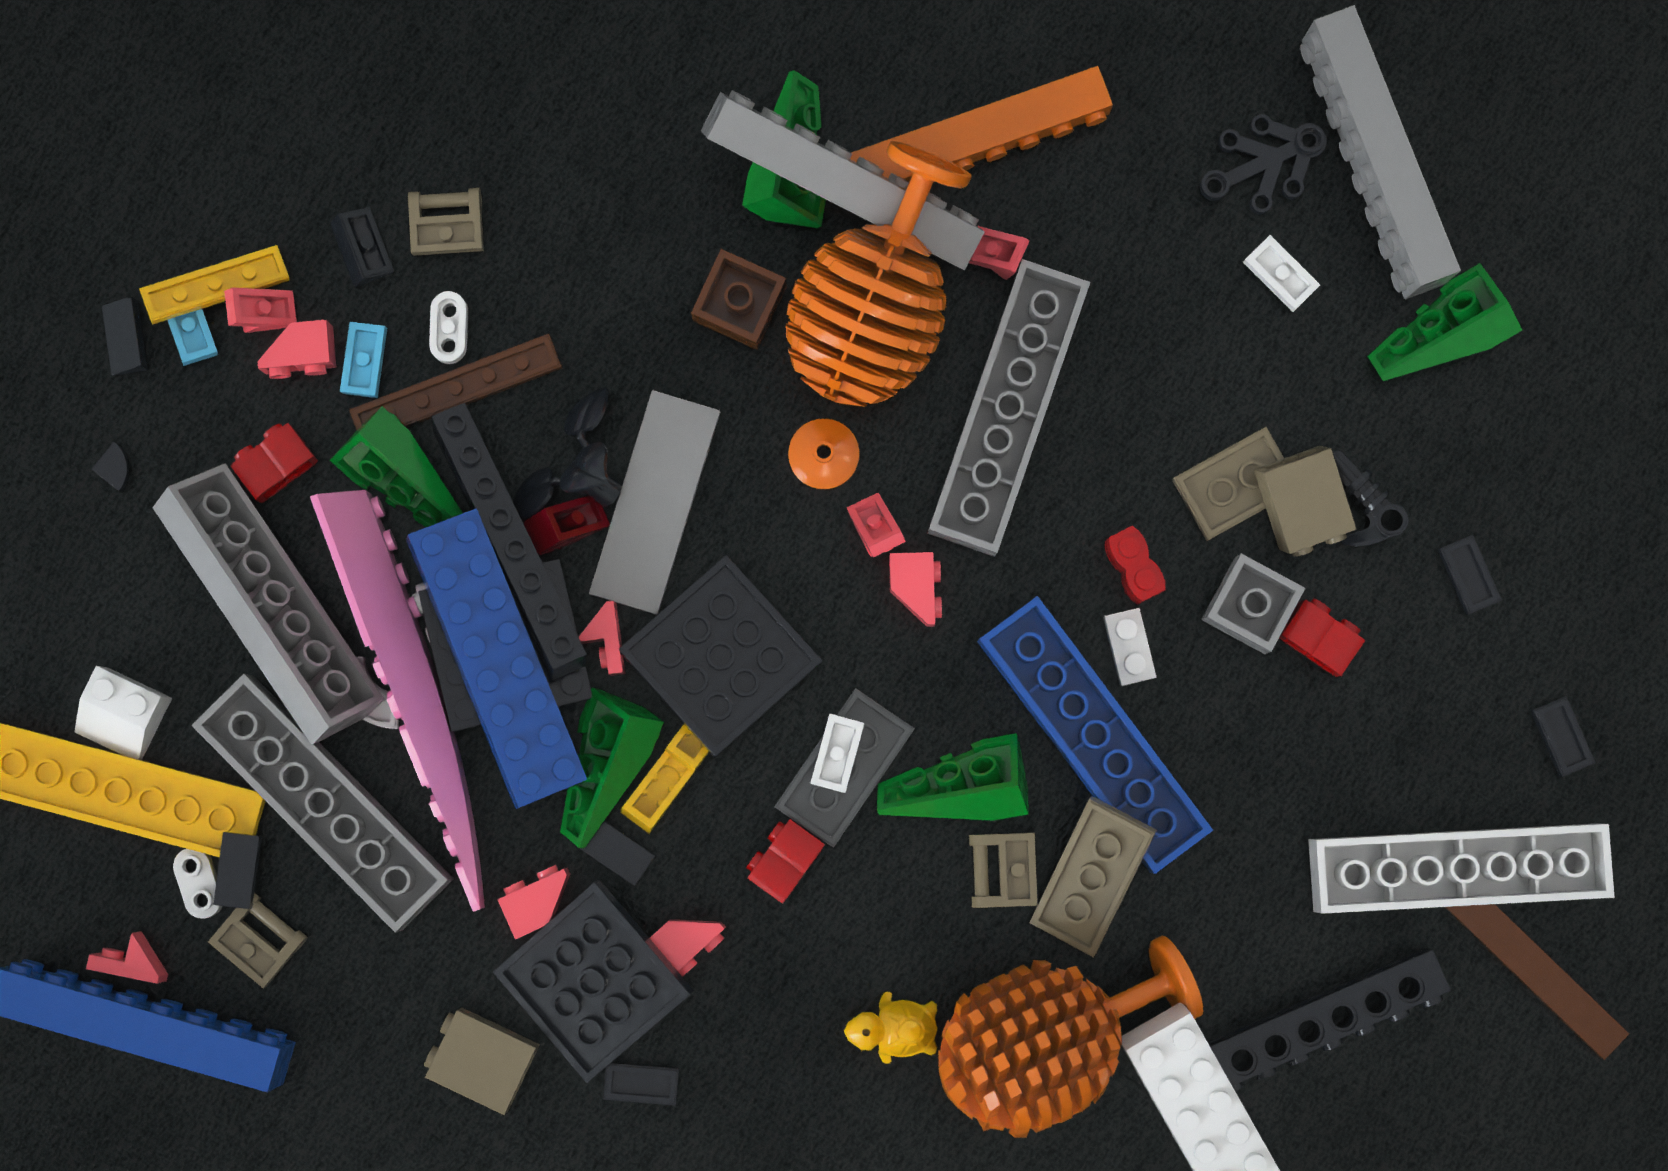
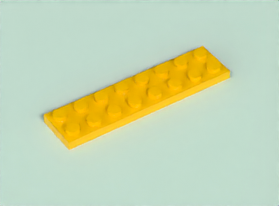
M0 722V799L220 857L223 832L256 835L265 800L255 790Z

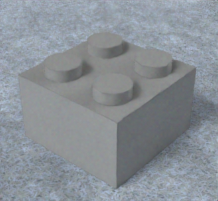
M1241 553L1231 563L1201 620L1266 654L1272 652L1305 588Z

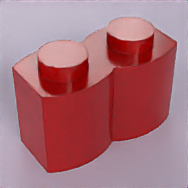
M289 423L284 426L281 424L274 425L264 433L263 437L265 439L255 447L252 445L246 446L234 456L236 461L231 465V468L259 503H263L277 494L289 482L301 476L318 462L317 458Z
M1130 526L1105 541L1107 557L1113 567L1121 572L1123 588L1134 603L1138 605L1165 591L1164 576L1158 565L1149 558L1147 543L1143 535L1135 527Z
M1314 598L1311 602L1306 599L1302 600L1291 614L1279 638L1335 677L1342 676L1365 642L1358 635L1361 630L1346 619H1342L1341 622L1335 620L1329 615L1331 609L1321 601Z
M789 819L786 825L781 821L778 822L767 838L773 843L765 854L758 851L746 867L751 871L748 879L782 904L825 846L824 843L791 819Z

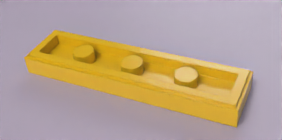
M275 245L139 288L153 325L224 302V291L232 287L265 289L289 281V275L278 246Z

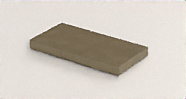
M1091 796L1029 923L1094 957L1157 830Z

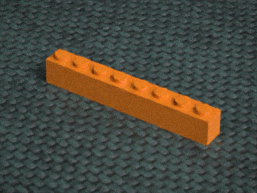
M1096 66L851 152L852 156L850 159L857 162L858 158L862 157L883 169L882 176L889 178L890 174L893 173L910 182L913 172L896 164L887 155L890 141H896L925 150L965 170H969L974 166L973 162L984 158L988 162L995 161L1006 156L1007 150L1016 147L1026 150L1038 145L1041 138L1053 135L1054 138H1060L1073 132V127L1086 123L1087 127L1102 123L1107 119L1106 115L1110 114L1113 104L1100 69Z

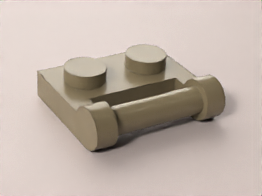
M469 188L468 192L428 195H421L420 192L408 193L410 244L413 256L484 251L480 188ZM469 206V214L422 217V209Z
M1035 833L969 835V846H973L975 896L971 897L972 908L1038 906ZM987 845H998L999 896H989Z
M254 892L252 909L236 908L208 943L258 985L266 988L308 937L300 930L294 931L260 902L261 897ZM249 912L286 942L280 951L243 920Z

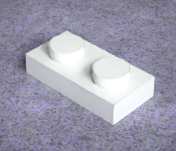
M1271 235L1243 261L1292 312L1320 286Z
M1140 608L1104 616L1103 619L1120 686L1157 678Z
M829 714L810 784L846 793L864 727L863 722Z

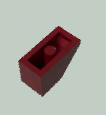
M589 495L544 508L523 522L538 555L561 549L610 526L603 507Z

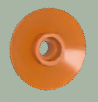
M816 419L801 426L792 437L788 450L789 463L796 477L807 486L816 489H832L844 484L854 474L859 462V446L854 434L844 424L832 419ZM827 446L831 451L830 456L824 459L820 458L817 455L818 448Z

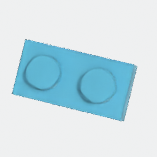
M202 309L167 320L183 366L218 355Z
M357 322L349 323L340 386L342 394L378 398L387 335L386 326Z

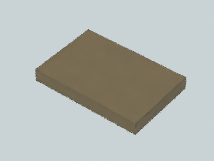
M1267 427L1172 479L1206 541L1266 509L1254 469L1284 459Z

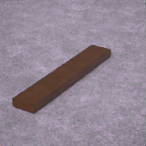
M549 334L354 407L349 409L356 430L381 406L388 412L396 415L407 428L431 419V416L462 403L468 405L562 369L552 339Z
M1495 904L1445 907L1601 1059L1605 1060L1629 1035L1613 1017Z

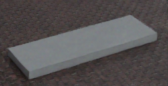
M652 390L589 591L590 595L615 601L616 603L655 615L659 614L719 420L720 410Z

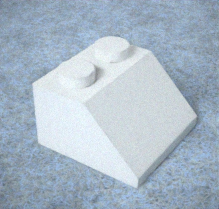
M96 666L80 697L74 732L121 755L142 760L172 698L110 668Z

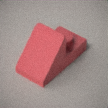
M978 226L985 233L969 263L992 269L1000 277L1007 280L1015 274L1029 240L1024 237Z
M234 287L224 291L228 326H242L245 333L286 328L290 323L297 322L293 291Z
M879 493L847 507L848 513L870 556L875 557L906 542L900 528Z
M607 601L580 634L579 639L581 644L604 641L605 647H599L601 668H608V674L611 676L626 674L624 657L619 651V648L622 647L617 603L615 601Z
M141 931L131 934L126 958H124V951L102 948V953L89 954L86 966L88 970L156 984L167 981L168 977L167 971Z

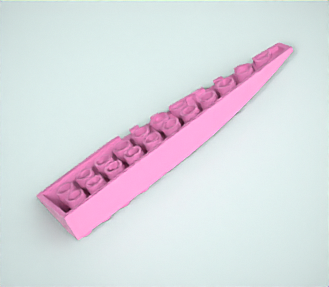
M366 490L322 493L310 496L365 647L369 646L372 651L375 650L377 657L374 658V663H372L376 675L384 685L389 684L391 691L386 692V699L391 712H393L397 720L401 718L404 721V725L399 726V731L421 785L432 790L433 795H430L431 801L429 805L433 815L437 817L440 823L445 822L447 827L442 830L443 839L451 856L458 857L459 862L455 864V869L472 911L483 909L485 904L479 851L463 763L455 732L451 733L438 675L417 619L422 614L417 607L414 596L409 597L405 584L410 583L405 566L403 563L397 564L393 551L398 549L395 538L390 529L385 531L381 521V517L385 516L383 505L378 496L373 497Z

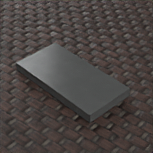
M856 688L837 714V716L864 723L846 793L810 784L822 743V736L774 806L833 848L915 729Z

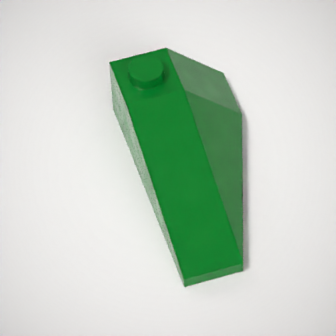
M795 70L789 72L774 108V112L788 120L786 123L787 127L794 129L797 123L816 135L817 131L821 128L819 87ZM752 162L747 176L742 206L767 221L818 228L822 225L826 199Z
M1481 263L1448 281L1440 289L1442 295L1430 306L1424 304L1416 311L1418 317L1407 327L1395 330L1368 355L1370 362L1383 381L1489 350L1522 331L1509 302Z
M383 406L367 419L329 460L356 485L366 491L371 486L387 496L385 500L387 504L394 508L397 505H401L412 511L415 521L425 527L463 514L411 432L400 422L396 415L388 412Z
M593 687L591 689L592 696L586 701L577 731L583 733L580 753L577 755L588 780L575 784L567 790L560 833L578 848L584 849L650 757L664 723L646 708Z
M1018 734L982 739L971 744L972 750L955 757L951 753L940 757L941 763L925 770L916 767L878 783V814L991 821L1029 815L1028 786Z

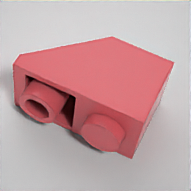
M327 320L290 323L257 361L258 369L265 374H269V378L272 379L291 377V372L305 371V375L326 374V369L336 368L333 325Z
M933 552L890 553V592L927 627H934L935 618H942L941 597H935L934 582H941L940 561H934Z
M554 865L537 873L536 875L539 880L528 886L522 880L503 889L506 896L497 900L515 939L544 927L555 917L570 877L568 868L559 871L557 866Z
M670 919L650 937V940L683 977L697 964V961L693 958L703 948L709 953L724 939L720 932L726 927L722 922Z

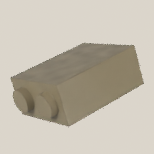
M1317 446L1254 469L1279 550L1293 556L1305 555L1314 550L1313 545L1324 541L1326 544L1340 542L1347 538L1346 533L1357 530L1331 448Z
M464 1008L458 1009L455 1015L449 1012L440 1030V1033L445 1036L439 1048L436 1046L432 1047L424 1063V1066L429 1068L425 1078L505 1115L516 1097L540 1044Z

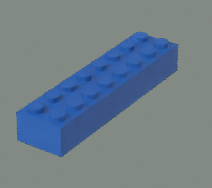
M477 508L408 534L407 544L515 809L588 780Z
M1038 596L977 641L1091 795L1157 830L1142 860V863L1150 873L1156 874L1213 831Z
M23 959L22 963L11 962L10 966L0 967L1 1017L264 1092H269L284 1084L296 1042L287 1040V1034L274 1029H266L265 1032L255 1031L251 1029L253 1024L239 1019H231L230 1022L217 1020V1013L204 1009H196L195 1013L182 1010V1003L173 1000L161 999V1003L147 1000V993L133 989H127L126 993L112 990V983L92 979L91 983L78 980L79 974L67 970L57 969L56 973L44 971V964L32 960Z

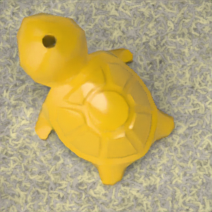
M885 992L879 1002V1016L873 1012H861L850 1020L844 1029L848 1041L860 1050L871 1051L879 1044L878 1054L885 1064L892 1062L891 1056L908 1057L919 1053H926L932 1056L937 1051V1044L935 1042L937 1033L935 1021L938 1011L937 1004L933 1001L925 1005L907 1000L891 1001L892 993Z

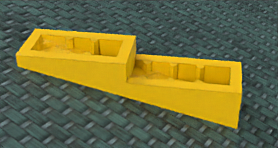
M683 724L666 747L664 753L621 809V814L649 834L709 753L685 724Z

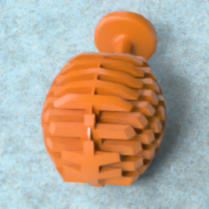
M890 141L887 155L896 164L913 172V175L892 225L884 224V226H877L875 224H866L862 229H849L836 235L833 238L836 241L835 243H825L814 253L817 261L809 260L801 270V274L804 275L805 279H797L792 289V294H794L795 298L791 299L788 303L787 315H789L790 321H788V324L786 323V338L791 348L788 347V352L793 368L805 376H801L800 379L819 395L839 404L865 407L868 405L865 403L874 404L882 402L896 395L898 389H904L910 385L917 377L915 372L923 371L929 363L930 356L926 354L927 352H935L940 341L935 332H942L945 323V317L939 311H943L946 308V294L939 287L944 283L940 267L936 261L927 258L932 252L915 235H912V232L934 182L954 188H964L969 184L972 175L946 159L901 142Z
M1160 936L1152 940L1149 945V958L1155 976L1112 997H1109L1099 986H1095L1089 980L1083 981L1084 977L1077 966L1067 968V970L1056 968L1055 971H1051V963L1046 960H1033L1031 969L1023 964L1010 971L1007 975L997 976L989 980L988 983L975 987L969 997L964 993L956 1002L954 1015L950 1022L947 1020L942 1032L941 1050H938L939 1075L947 1097L969 1118H976L984 1131L989 1129L1003 1131L1004 1128L1010 1129L1008 1133L1014 1138H1027L1030 1129L1038 1133L1052 1127L1053 1124L1063 1123L1071 1119L1072 1116L1089 1107L1092 1101L1096 1104L1103 1095L1110 1076L1113 1077L1119 1063L1117 1058L1122 1046L1120 1017L1164 996L1172 1007L1178 1003L1184 1004L1194 1019L1202 1016V998L1188 964L1173 942L1166 936Z

